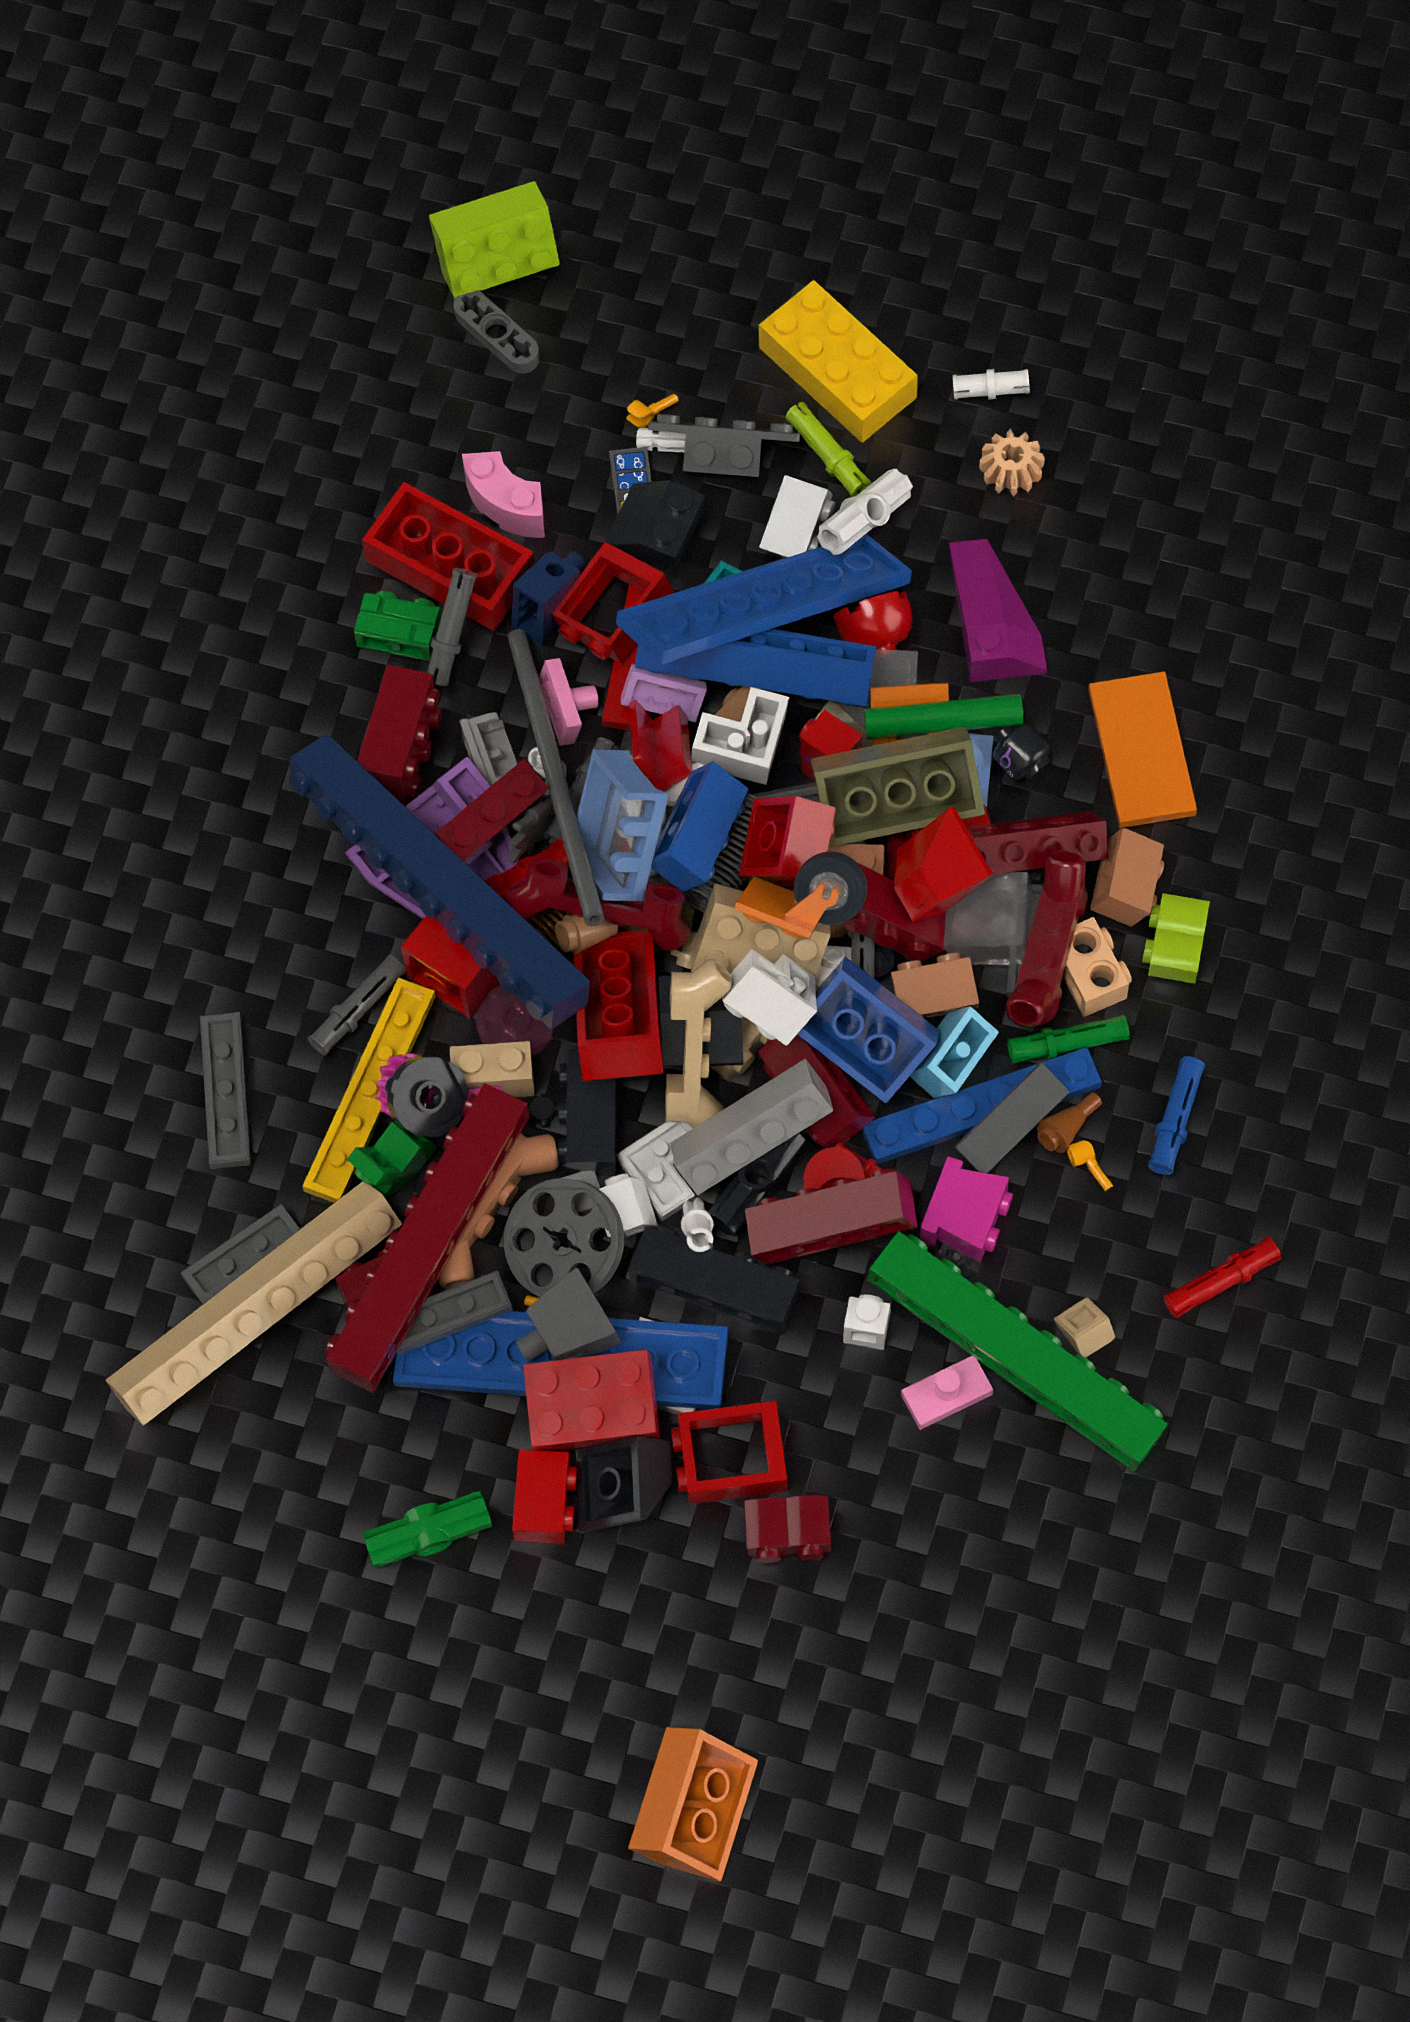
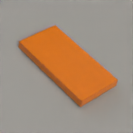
M1165 671L1090 683L1088 691L1119 828L1196 816L1197 807Z

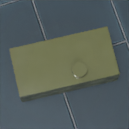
M966 726L811 759L819 803L836 808L834 814L835 828L829 840V847L923 828L950 807H955L961 819L985 815L972 741Z

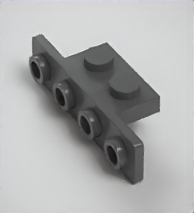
M657 414V421L650 420L648 424V430L686 433L683 471L759 477L762 439L800 441V433L793 432L792 424L771 423L770 430L755 429L754 421L733 420L732 427L717 426L718 419L695 417V424L680 423V416Z

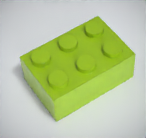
M535 181L429 215L442 274L454 299L469 292L481 291L560 265L548 206Z

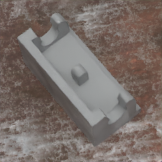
M487 713L468 720L467 718L459 720L462 738L470 761L490 786H492L517 765L502 720H499L497 713Z

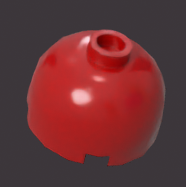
M898 591L860 601L858 602L859 606L855 608L856 612L851 614L848 607L834 614L833 619L842 641L876 646L875 659L895 654L897 652L895 645L906 639L912 628L913 621L911 605L906 591H903L900 595Z

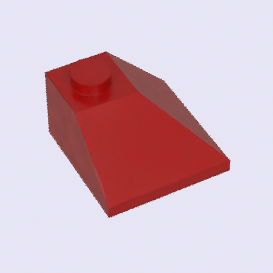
M955 807L947 809L897 849L894 890L913 922L942 915L994 875Z

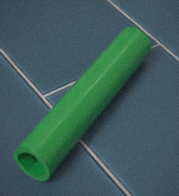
M1011 694L864 709L866 738L870 740L900 737L910 733L931 734L965 726L967 730L1022 725L1023 708L1021 695Z

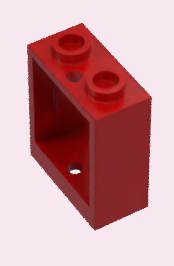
M605 542L552 612V615L560 627L558 632L566 640L573 644H577L580 641L586 644L587 648L598 658L606 660L609 657L622 664L637 642L619 627L609 639L581 624L582 619L614 577L644 592L634 606L673 594L675 591L663 572Z
M776 1401L678 1413L679 1427L671 1428L674 1453L682 1452L684 1462L683 1467H676L679 1492L687 1491L689 1504L788 1492ZM761 1421L768 1472L697 1481L690 1430Z

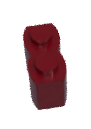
M827 1495L758 1498L744 1501L748 1557H756L757 1562L774 1563L781 1561V1556L795 1554L798 1555L800 1560L810 1561L823 1558V1553L831 1552Z

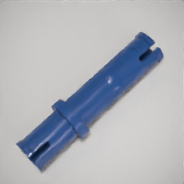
M1184 1056L1180 1059V1065L1163 1120L1157 1124L1155 1129L1157 1140L1151 1159L1148 1162V1168L1158 1174L1170 1175V1173H1173L1180 1144H1184L1187 1139L1188 1133L1185 1128L1202 1072L1205 1069L1204 1062L1194 1057Z

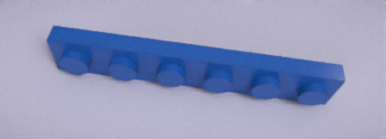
M1087 1047L1042 1062L1069 1091L1061 1101L1101 1088L1102 1081ZM1036 1065L869 1122L862 1129L872 1158L877 1162L876 1165L967 1134Z

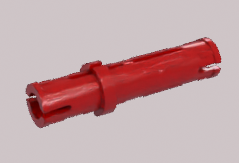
M1267 1237L1241 1253L1235 1251L1221 1265L1196 1277L1182 1287L1163 1296L1164 1302L1170 1313L1177 1319L1192 1308L1201 1305L1240 1282L1243 1284L1252 1280V1275L1282 1259L1281 1253L1275 1242L1270 1237Z

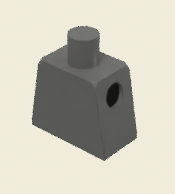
M578 1268L571 1271L528 1307L526 1312L536 1329L515 1341L527 1362L548 1350L556 1361L590 1357L621 1344L615 1329Z

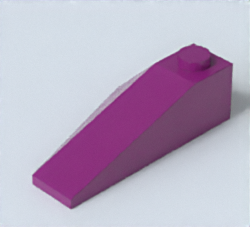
M979 539L949 543L970 682L1047 674L1041 634L988 540Z

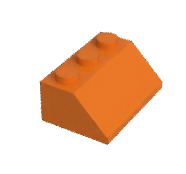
M666 1727L628 1849L658 1864L714 1881H722L758 1760L701 1729Z

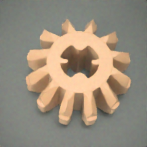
M1011 429L1007 432L1006 438L995 433L994 437H992V444L985 443V446H983V457L980 459L979 464L981 472L984 473L986 485L996 483L995 490L998 494L1005 488H1008L1013 497L1017 494L1019 487L1029 492L1032 488V482H1039L1041 479V469L1044 466L1045 459L1043 454L1039 453L1040 445L1038 441L1028 442L1026 432L1019 438L1014 437Z

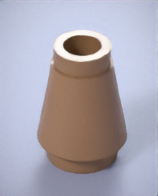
M565 915L563 920L558 921L555 926L556 939L561 950L564 952L571 951L574 954L611 936H615L618 932V926L610 923L608 920L604 919L597 926H588L585 924L583 917Z

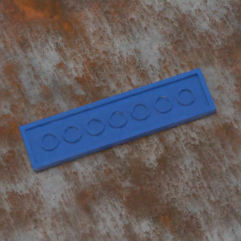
M865 534L841 554L833 555L829 550L819 547L617 611L616 625L659 663L665 664L910 584L912 570L869 535Z
M511 1311L400 1355L396 1353L393 1383L398 1387L526 1396L523 1364L555 1361V1359L548 1350L533 1360L526 1361L515 1341L535 1330L536 1327L527 1312ZM608 1318L621 1344L593 1356L648 1350L652 1356L657 1406L696 1409L721 1408L729 1333L728 1327Z

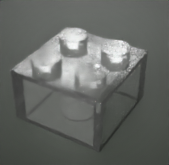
M1028 872L994 874L946 911L944 947L947 954L960 953L961 958L970 957L971 964H1022L1033 924L1035 894Z

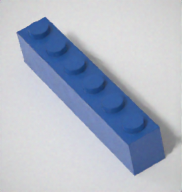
M770 629L665 664L659 663L638 644L635 668L646 669L652 673L664 672L682 675L693 680L706 679L723 682L729 686L741 685L759 688L772 693L795 694L806 699L818 698L836 701L848 706H866L876 646Z

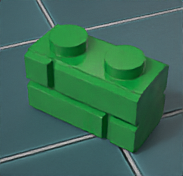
M379 591L377 594L365 593L360 614L354 628L356 645L360 648L430 661L433 652L430 644L432 637L437 636L442 617L441 609L436 607L430 600L417 598L411 602L401 600L395 594L388 591Z

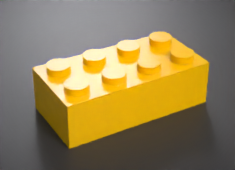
M814 280L759 324V348L861 443L917 398L918 375Z

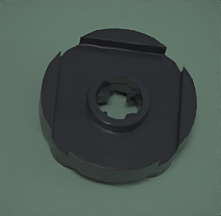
M431 1055L416 1056L407 1060L387 1080L385 1085V1091L388 1095L387 1104L393 1120L407 1132L426 1137L443 1135L456 1126L463 1115L460 1112L464 1106V1100L468 1098L467 1083L461 1071L454 1064ZM424 1087L427 1089L433 1087L435 1089V1094L431 1097L433 1103L426 1107V1103H420L419 1096Z

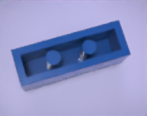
M714 761L691 771L658 840L651 868L682 892L698 885H705L715 872L713 865L718 854L729 842L730 836L728 832L733 822L738 819L744 809L742 802L748 788Z

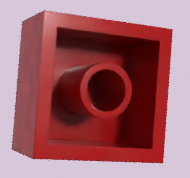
M798 796L754 799L739 876L751 880L753 877H757L780 887H794L795 878L801 866L812 856L828 851L829 840L835 828L834 814L836 808ZM824 875L819 877L816 882L823 878Z
M425 916L401 946L407 978L420 986L434 990L437 998L470 1020L499 985L498 978L487 968H481L473 959L472 954L461 943L453 942L446 933L445 928L435 918L431 919Z

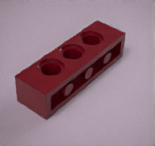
M1090 811L966 827L993 874L1045 868L1046 858L1056 851H1070L1079 854L1084 858L1085 862L1108 859L1106 820Z

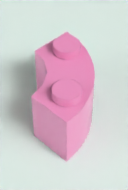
M500 451L462 454L467 489L480 513H484L498 523L501 529L512 534L532 538H545L540 482L525 481L513 475L504 465Z

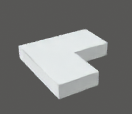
M667 1121L616 1155L617 1162L629 1177L644 1180L652 1208L661 1221L682 1209L686 1200L690 1202L695 1200V1194L674 1168L675 1163L670 1145L672 1141L693 1129L687 1122Z

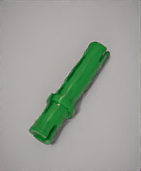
M1124 1015L1111 1019L1084 1023L1063 1029L1052 1030L1050 1027L1043 1028L1041 1033L1007 1039V1049L1012 1064L1042 1057L1050 1060L1056 1058L1057 1054L1080 1050L1085 1047L1090 1048L1129 1040L1130 1033L1127 1019Z

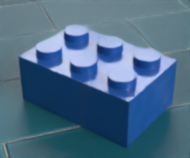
M845 956L816 990L817 1012L797 1033L870 1092L887 1103L936 1046L939 1030Z

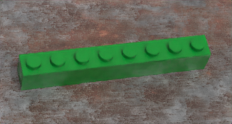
M898 1231L870 1267L867 1281L1135 1472L1168 1425L1167 1422L1162 1420V1413L1149 1403L1143 1402L1141 1405L1128 1395L1129 1390L1119 1381L1113 1378L1106 1380L1095 1372L1096 1368L1093 1363L1079 1354L1073 1356L1061 1347V1341L1052 1333L1046 1330L1039 1332L1027 1323L1028 1318L1020 1310L1012 1306L1006 1308L994 1299L995 1295L989 1288L979 1282L972 1284L962 1277L961 1270L954 1263L945 1258L939 1260L927 1252L928 1247L919 1238L910 1234L906 1237Z

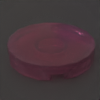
M502 986L492 989L485 996V1000L481 1003V1006L479 1005L476 1013L477 1032L483 1044L530 1041L532 1056L539 1054L551 1042L555 1028L551 1030L541 1019H534L527 1011L525 1004L514 994L507 993Z

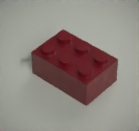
M387 664L357 762L402 805L407 806L411 798L416 799L419 795L422 777L418 775L422 763L427 764L430 759L432 742L429 741L431 731L432 729L438 730L442 718V707H438L440 692L435 690L433 674Z

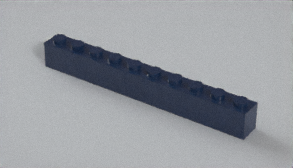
M327 733L290 757L289 780L294 790L299 795H305L315 804L320 815L326 820L331 819L341 829L348 842L357 844L367 854L368 859L376 868H382L393 878L396 887L402 893H408L414 898L427 917L435 918L445 928L446 933L453 942L461 943L472 954L473 959L481 968H487L497 977L500 985L507 993L518 997L525 1004L527 1011L534 1019H541L552 1030L588 1004L590 981Z

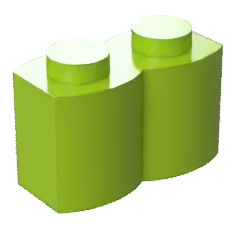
M1162 894L1161 905L1156 904L1155 907H1152L1149 927L1156 928L1155 939H1146L1142 962L1150 964L1148 976L1195 984L1210 901Z

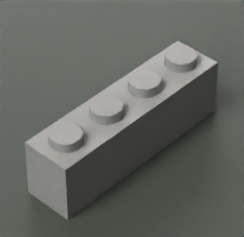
M806 1059L802 1060L672 1141L670 1145L675 1168L697 1195L701 1194L833 1112L827 1086Z

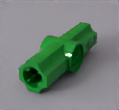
M480 1491L441 1505L437 1503L419 1505L407 1511L402 1519L368 1530L362 1534L373 1566L376 1569L414 1554L422 1557L436 1554L448 1548L453 1540L492 1527V1522Z

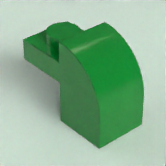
M391 1122L374 1147H355L347 1161L357 1169L355 1174L360 1180L372 1186L383 1194L384 1197H388L403 1188L422 1169L437 1149V1146L426 1136L411 1134L399 1127L396 1122Z

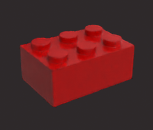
M648 1350L523 1364L531 1446L534 1450L556 1451L582 1448L634 1436L653 1439L660 1438L652 1356Z

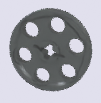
M559 1178L547 1180L525 1192L512 1208L504 1231V1250L510 1270L524 1288L539 1297L543 1296L580 1264H586L590 1268L591 1279L588 1286L593 1294L608 1283L616 1272L624 1249L623 1224L613 1202L597 1187L573 1179ZM549 1193L554 1198L555 1207L552 1213L542 1216L538 1212L537 1201L540 1196ZM587 1193L593 1200V1207L589 1214L580 1216L575 1210V1201L579 1195ZM529 1228L534 1233L535 1242L531 1249L522 1251L517 1244V1237L520 1231ZM546 1228L557 1233L568 1232V1240L571 1241L572 1245L580 1248L581 1252L572 1247H560V1240L557 1239L556 1235L548 1232ZM605 1228L611 1235V1244L608 1249L599 1252L593 1245V1237L599 1229ZM546 1263L553 1271V1278L547 1286L542 1287L536 1282L535 1272L540 1265Z

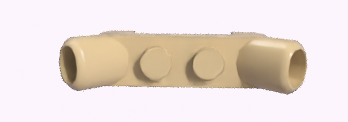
M707 959L692 973L671 972V1020H685L683 1074H667L665 1118L666 1121L687 1122L692 1128L725 1109L700 1084L701 1078H708L709 1054H702V1042H710L711 1018H704V1012L729 992L732 984L730 973L718 960Z

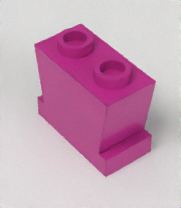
M947 1157L920 1228V1240L935 1247L937 1240L981 1263L985 1250L993 1252L1000 1229L994 1228L999 1214L1006 1216L1011 1205L1013 1193L1008 1192L1009 1177L963 1169V1161Z

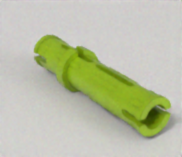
M804 402L798 403V407L794 405L789 409L786 414V420L793 425L808 445L827 466L825 468L827 473L831 477H836L850 493L851 497L858 495L856 491L860 494L872 484L853 462L854 456L848 450H843Z

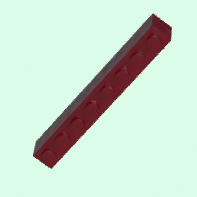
M486 1083L482 1085L478 1094L473 1092L469 1096L463 1109L464 1119L458 1128L454 1126L449 1131L443 1146L446 1149L439 1162L434 1160L429 1166L424 1177V1182L426 1183L420 1196L415 1194L410 1199L404 1216L407 1217L400 1231L394 1229L385 1245L387 1253L380 1265L374 1264L365 1280L367 1288L360 1300L355 1298L352 1301L345 1315L347 1323L340 1335L335 1333L326 1347L325 1356H327L326 1360L330 1372L372 1393L376 1390L529 1119L526 1102Z

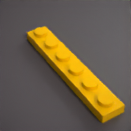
M401 978L397 979L302 1186L304 1192L333 1203L346 1195L357 1170L347 1161V1158L355 1147H368L383 1114L381 1112V1102L375 1099L379 1092V1085L375 1082L381 1079L380 1067L387 1066L388 1059L391 1056L406 1055V1053L411 1052L435 1000L434 990Z

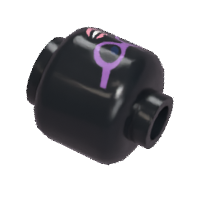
M1023 723L1016 728L1013 725L1006 726L994 738L998 745L993 751V758L1014 780L1025 778L1027 781H1030L1051 761L1048 758L1050 752L1049 743L1029 723Z

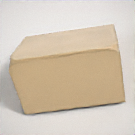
M1088 1297L1054 1318L1055 1323L1076 1352L1085 1358L1115 1338L1109 1318Z

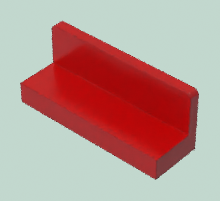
M636 699L630 702L633 760L653 786L658 790L664 791L689 776L692 771L687 715L678 704L652 720Z

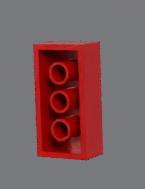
M405 482L402 483L362 539L366 562L443 604L446 602L453 568L466 569V574L469 571L476 573L477 578L473 585L466 617L492 631L497 629L512 607L513 584L534 565L533 551Z
M649 931L617 932L615 936H611L574 954V966L590 981L588 1004L576 1012L578 1050L583 1081L663 1074L657 964L654 939Z

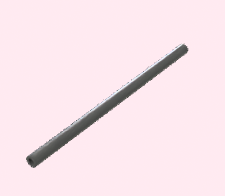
M515 629L508 634V641L545 778L550 788L551 800L586 925L597 926L604 921V914L529 641L524 630Z

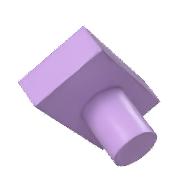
M631 664L621 694V704L629 706V703L636 699L644 710L664 714L679 704L686 713L687 720L696 722L707 686L704 681L664 672L652 673L646 669L635 668V665Z

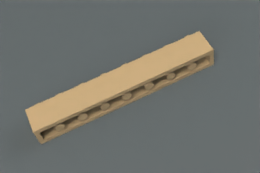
M362 1181L105 1381L125 1409L144 1426L386 1238L394 1229L400 1227L402 1223L383 1194Z

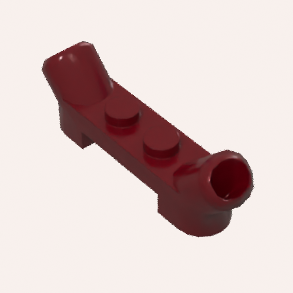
M1056 851L1049 855L1045 861L1044 884L1016 986L1006 1002L1008 1018L1014 1024L1022 1027H1035L1048 1023L1055 1017L1062 996L1060 988L1078 918H1083L1088 900V891L1085 886L1086 862L1079 854L1070 851Z
M545 858L533 859L528 864L525 879L510 886L508 889L507 903L526 921L549 908L568 911L574 916L583 917L573 878L567 877L569 863ZM648 880L643 901L601 900L599 897L605 920L618 926L633 925L646 928L662 950H676L683 946L689 938L691 928L681 914L685 896L674 886Z

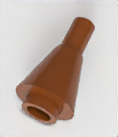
M1091 1092L1076 1106H1071L1040 1120L1037 1124V1137L1042 1146L1049 1151L1064 1153L1081 1129L1086 1118L1102 1105L1100 1097Z

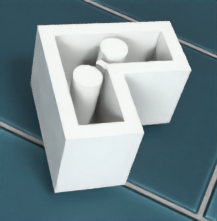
M751 687L741 722L702 712L692 747L691 763L706 765L714 761L734 777L766 785L786 717L789 697Z
M753 949L750 950L730 974L732 979L731 990L722 997V1001L729 1012L739 1018L746 1017L756 1024L759 1032L770 1040H775L776 1038L786 1046L817 1012L815 976L784 954L773 964Z

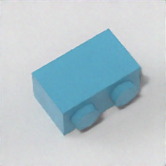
M971 1006L947 1013L937 1028L939 1034L936 1046L910 1075L933 1098L957 1093L999 1033Z

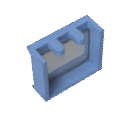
M593 749L577 814L596 889L601 900L643 901L669 797L668 793L653 787L630 759L631 752L628 750Z

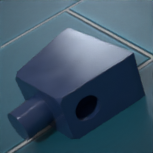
M547 552L513 584L511 627L524 630L528 638L543 646L559 626L552 615L553 611L587 567L583 557L575 552H569L563 559L553 552Z

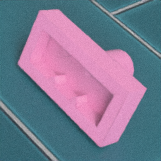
M560 658L545 660L539 675V681L559 745L574 744L582 726L578 711L598 707L597 690L594 685L570 689Z
M973 1356L901 1390V1396L919 1430L993 1395V1388L978 1360Z

